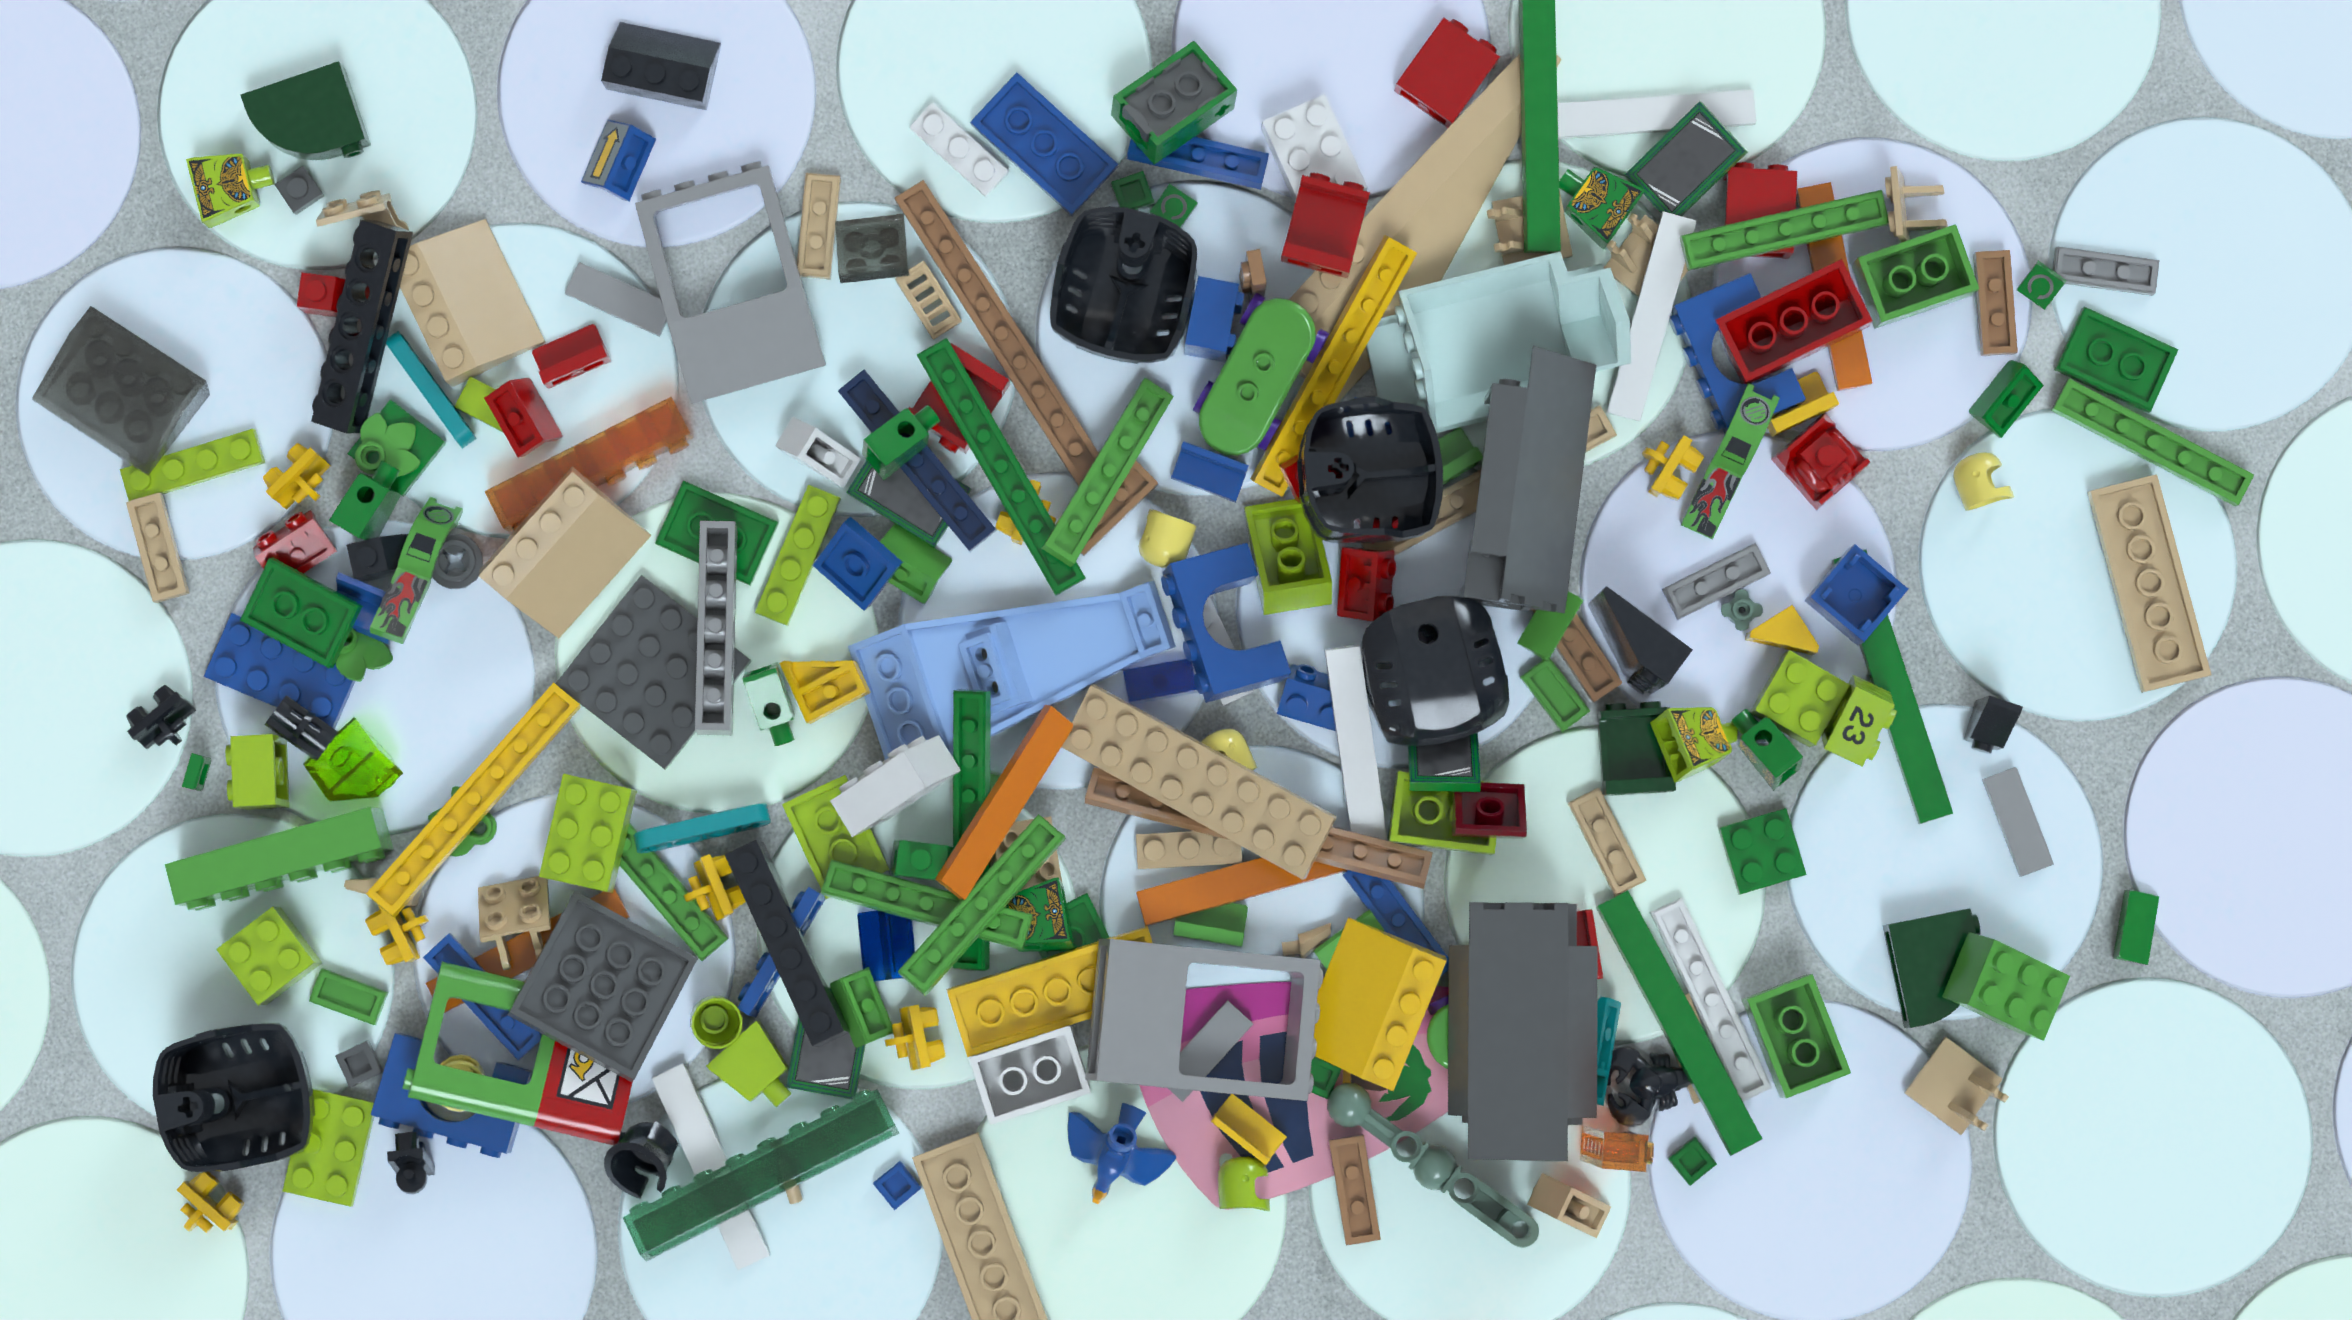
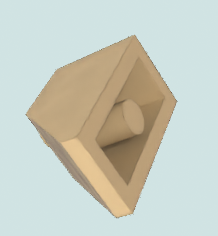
M1544 1173L1541 1174L1533 1188L1532 1195L1527 1205L1595 1238L1598 1237L1611 1209V1206Z

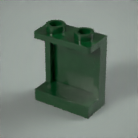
M1661 701L1641 702L1640 709H1626V703L1606 704V711L1597 713L1603 796L1676 791V783L1673 780L1650 722L1670 707H1661Z

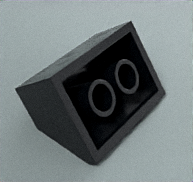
M620 22L608 47L601 82L606 90L707 110L722 44Z

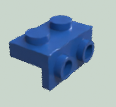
M1291 664V674L1286 679L1277 714L1336 731L1328 674L1319 672L1310 665Z

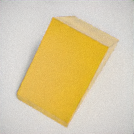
M1793 604L1752 629L1745 636L1746 641L1812 656L1818 653L1819 649L1818 643Z

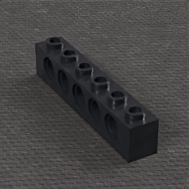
M360 219L359 226L353 235L354 247L351 259L345 268L346 279L343 292L337 301L338 312L335 325L328 338L329 349L327 358L320 371L321 382L319 391L312 403L313 415L311 422L351 434L360 433L363 423L368 419L413 236L412 231L377 220ZM375 252L378 255V262L376 265L373 261V256ZM367 285L370 290L368 299L365 296V289ZM358 320L361 321V331H360V332H358V330H357V322H358ZM350 353H351L352 356H353V364H352V366H350V364H349V355H350ZM342 386H343V388H344V390H345V397H344V399H342V397H341V388H342Z

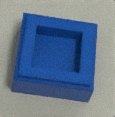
M901 1161L872 1183L894 1211L922 1188Z

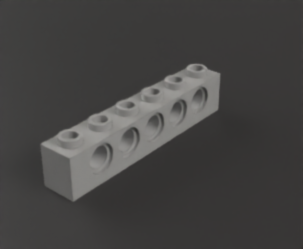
M700 521L695 731L697 735L733 736L737 526L735 521Z

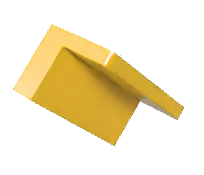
M1813 372L1798 379L1806 400L1801 405L1772 416L1767 427L1772 437L1824 414L1839 405L1834 391L1828 394L1818 372Z
M1230 1094L1210 1120L1265 1165L1268 1164L1272 1155L1287 1138L1286 1135L1234 1094Z

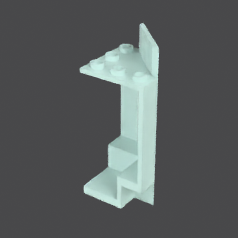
M1561 252L1398 291L1400 305L1395 306V315L1381 318L1366 345L1377 396L1392 402L1409 403L1424 407L1434 424L1436 433L1488 420L1489 404H1484V398L1493 383L1499 384V379L1520 381V387L1527 388L1533 346L1597 365L1596 372L1631 363L1630 321L1611 268L1604 269L1602 264L1568 272Z

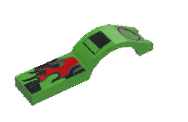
M1747 383L1726 434L1714 457L1711 459L1681 522V526L1712 540L1743 475L1761 443L1780 397L1774 394L1771 399H1768L1753 392L1754 385Z
M433 497L428 499L409 531L397 569L371 623L370 633L404 644L430 587L435 564L442 546L450 531L457 527L463 513V508L456 506L453 509L437 503V499Z

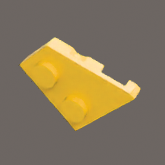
M853 660L782 661L779 663L804 719L809 724L871 693L858 663Z

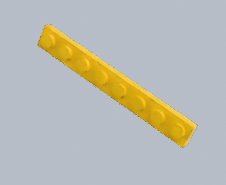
M1384 235L1250 478L1253 482L1283 497L1288 484L1279 465L1298 455L1305 429L1315 413L1322 407L1335 403L1415 259L1417 252Z
M553 682L368 890L367 896L395 918L581 708L580 704Z

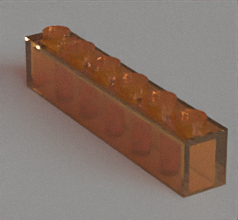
M669 397L484 492L503 529L510 532L523 522L572 466L596 487L606 482L608 486H612L627 477L626 472L636 467L639 470H643L658 462L657 456L667 451L670 454L682 451L689 446L687 441L694 437L675 400Z
M1582 1125L1580 1161L1602 1169L1646 1172V1165H1652L1654 1143L1648 1141L1649 1135L1623 1128Z

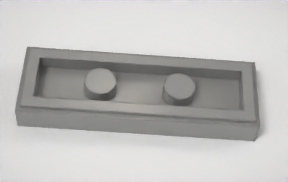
M2057 246L2054 250L2052 270L2066 279L2065 284L2154 296L2156 294L2160 260Z
M581 262L578 263L564 292L571 298L658 337L661 336L667 323L661 298Z
M1754 543L1663 588L1662 591L1676 619L1679 620L1770 575L1771 572L1757 544Z
M2017 767L1982 779L2019 877L2054 865Z
M1227 1000L1180 1052V1073L1189 1076L1206 1077L1249 1030L1253 1023ZM1168 1088L1182 1102L1193 1091Z

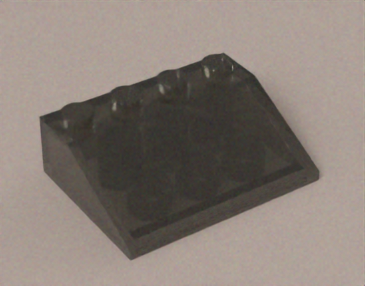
M90 306L67 336L34 393L32 400L141 472L149 475L210 396V392L205 379Z

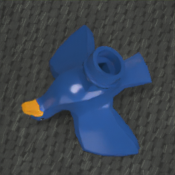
M1122 1103L1118 1124L1114 1125L1107 1133H1103L1082 1114L1075 1111L1069 1113L1067 1131L1071 1156L1084 1163L1097 1166L1098 1176L1092 1188V1202L1095 1204H1099L1107 1197L1111 1184L1119 1176L1125 1177L1132 1183L1146 1186L1159 1178L1177 1158L1175 1153L1170 1150L1138 1148L1135 1130L1146 1115V1112L1135 1106Z

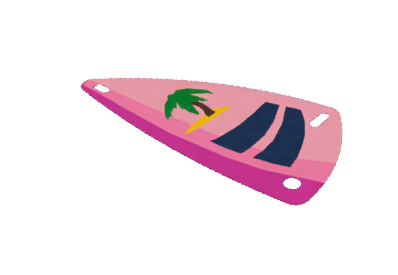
M1291 981L1186 989L1180 1052L1228 1000L1253 1025L1206 1077L1273 1084L1280 1083L1283 1078ZM1436 986L1430 1003L1449 995V987ZM1428 1009L1426 1010L1394 1091L1359 1078L1343 1069L1334 1088L1343 1083H1356L1362 1086L1369 1093L1372 1101L1371 1108L1402 1131L1417 1133L1448 1112V1069L1444 1068L1434 1059L1427 1043V1028L1434 1014L1430 1015ZM1139 1085L1150 1115L1166 1146L1175 1153L1176 1161L1195 1186L1212 1204L1219 1208L1218 1171L1221 1155L1228 1153L1233 1158H1256L1210 1121L1230 1094L1193 1090L1182 1102L1168 1088ZM1314 1093L1308 1095V1101L1234 1094L1287 1136L1272 1155L1268 1164L1265 1165L1268 1176L1257 1177L1255 1180V1194L1259 1199H1271L1334 1176L1329 1140L1363 1134L1368 1159L1390 1148L1359 1125L1343 1127L1335 1123L1327 1110V1099ZM1409 1136L1401 1137V1138L1397 1141V1144L1400 1143L1401 1141L1405 1140V1139L1408 1138Z

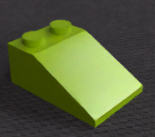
M1295 499L1244 507L1252 558L1258 573L1256 583L1263 615L1331 605L1332 578L1323 540L1312 531L1304 516L1301 504Z

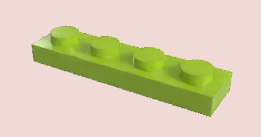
M250 429L119 470L128 500L131 501L156 493L166 494L264 464L265 460L256 430Z
M811 485L807 486L756 608V614L789 626L812 571V565L817 559L840 504V497Z

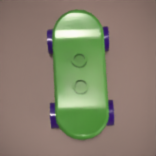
M1256 292L1240 320V324L1245 327L1216 381L1212 382L1209 380L1200 394L1193 411L1199 414V427L1202 437L1215 451L1225 455L1237 456L1248 453L1255 447L1265 451L1281 423V420L1275 416L1305 361L1307 360L1313 364L1322 350L1330 333L1320 328L1316 334L1312 317L1305 308L1294 301L1283 298L1265 301L1266 297Z

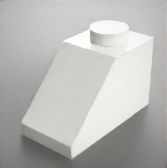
M795 417L791 418L775 445L799 463L842 488L845 487L861 458L816 427Z

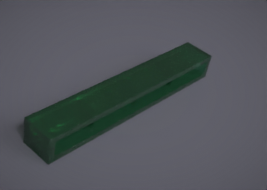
M870 1089L863 1090L851 1098L852 1102L842 1107H839V1105L829 1107L820 1113V1118L810 1123L803 1121L795 1124L788 1130L789 1134L777 1140L775 1137L768 1138L756 1146L757 1150L747 1155H744V1153L734 1155L725 1161V1166L715 1171L708 1169L700 1172L693 1177L694 1182L682 1188L680 1185L673 1186L661 1194L662 1198L650 1204L648 1201L633 1206L629 1210L630 1214L622 1218L639 1255L647 1262L900 1134L878 1089L872 1092Z

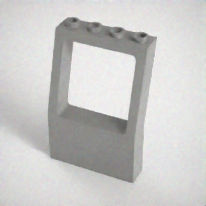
M760 161L740 166L742 173L729 176L726 170L708 175L709 182L695 186L694 180L674 185L675 192L662 195L661 189L641 194L642 201L635 203L691 404L826 366L769 165L762 167ZM758 185L761 189L786 278V288L780 292L689 318L684 317L680 310L656 223V215L664 210Z
M1099 939L1085 1080L1308 1101V1095L1312 1092L1314 1084L1311 1062L1317 1050L1314 1029L1320 1016L1317 995L1318 989L1323 982V971L1320 968L1321 960L1118 939ZM1191 963L1280 971L1290 974L1292 981L1283 1078L1280 1083L1273 1084L1189 1076L1180 1073L1179 1060L1187 974Z

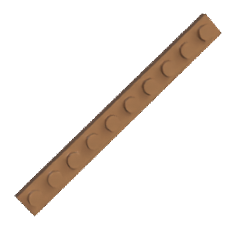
M924 180L920 181L894 198L1072 478L1079 486L1099 452Z
M1096 767L1093 768L1085 795V804L1228 839L1104 770ZM1332 827L1315 862L1424 889L1433 852Z

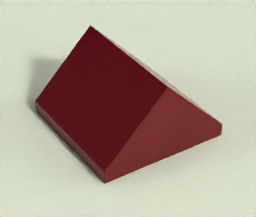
M1481 782L1480 792L1453 791L1452 836L1525 838L1527 836L1525 784Z

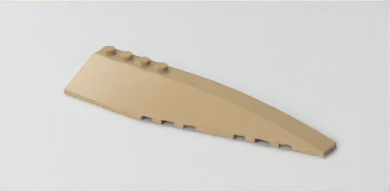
M1520 54L1469 105L1363 218L1348 279L1315 270L1289 298V300L1298 303L1307 310L1313 319L1316 334L1320 328L1331 333L1384 235L1417 252V255L1382 318L1395 315V306L1400 305L1398 291L1438 282L1443 279L1521 135ZM1556 54L1558 67L1562 59ZM1366 347L1335 403L1340 402L1371 368ZM1307 360L1299 372L1303 379L1306 378L1313 365Z

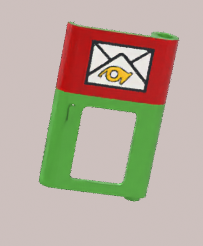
M441 961L417 1062L414 1069L407 1068L402 1089L409 1090L408 1097L613 1146L617 1144L633 1082L626 1080L541 1034L531 1080L526 1085L439 1065L434 1061V1053L446 1004L450 998H457L509 1011L525 982Z

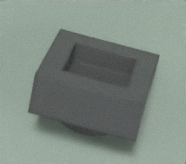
M301 166L275 184V187L295 215L324 197V194L304 166Z
M369 1040L335 1055L349 1088L383 1073V1069Z

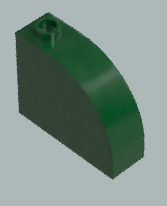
M339 61L240 94L245 111L254 127L273 146L293 157L305 160H326L343 155L344 158H351L364 152L363 148L371 146L346 69Z
M1971 908L1882 925L1904 1028L1932 1024L1954 1012L1960 1005L1942 996L1968 932L1981 934L1977 915H1972Z

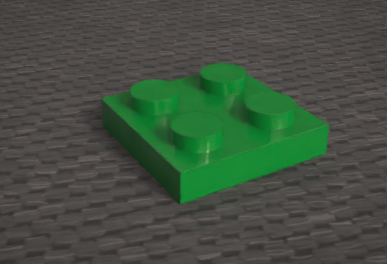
M1786 808L1718 828L1738 895L1807 875Z

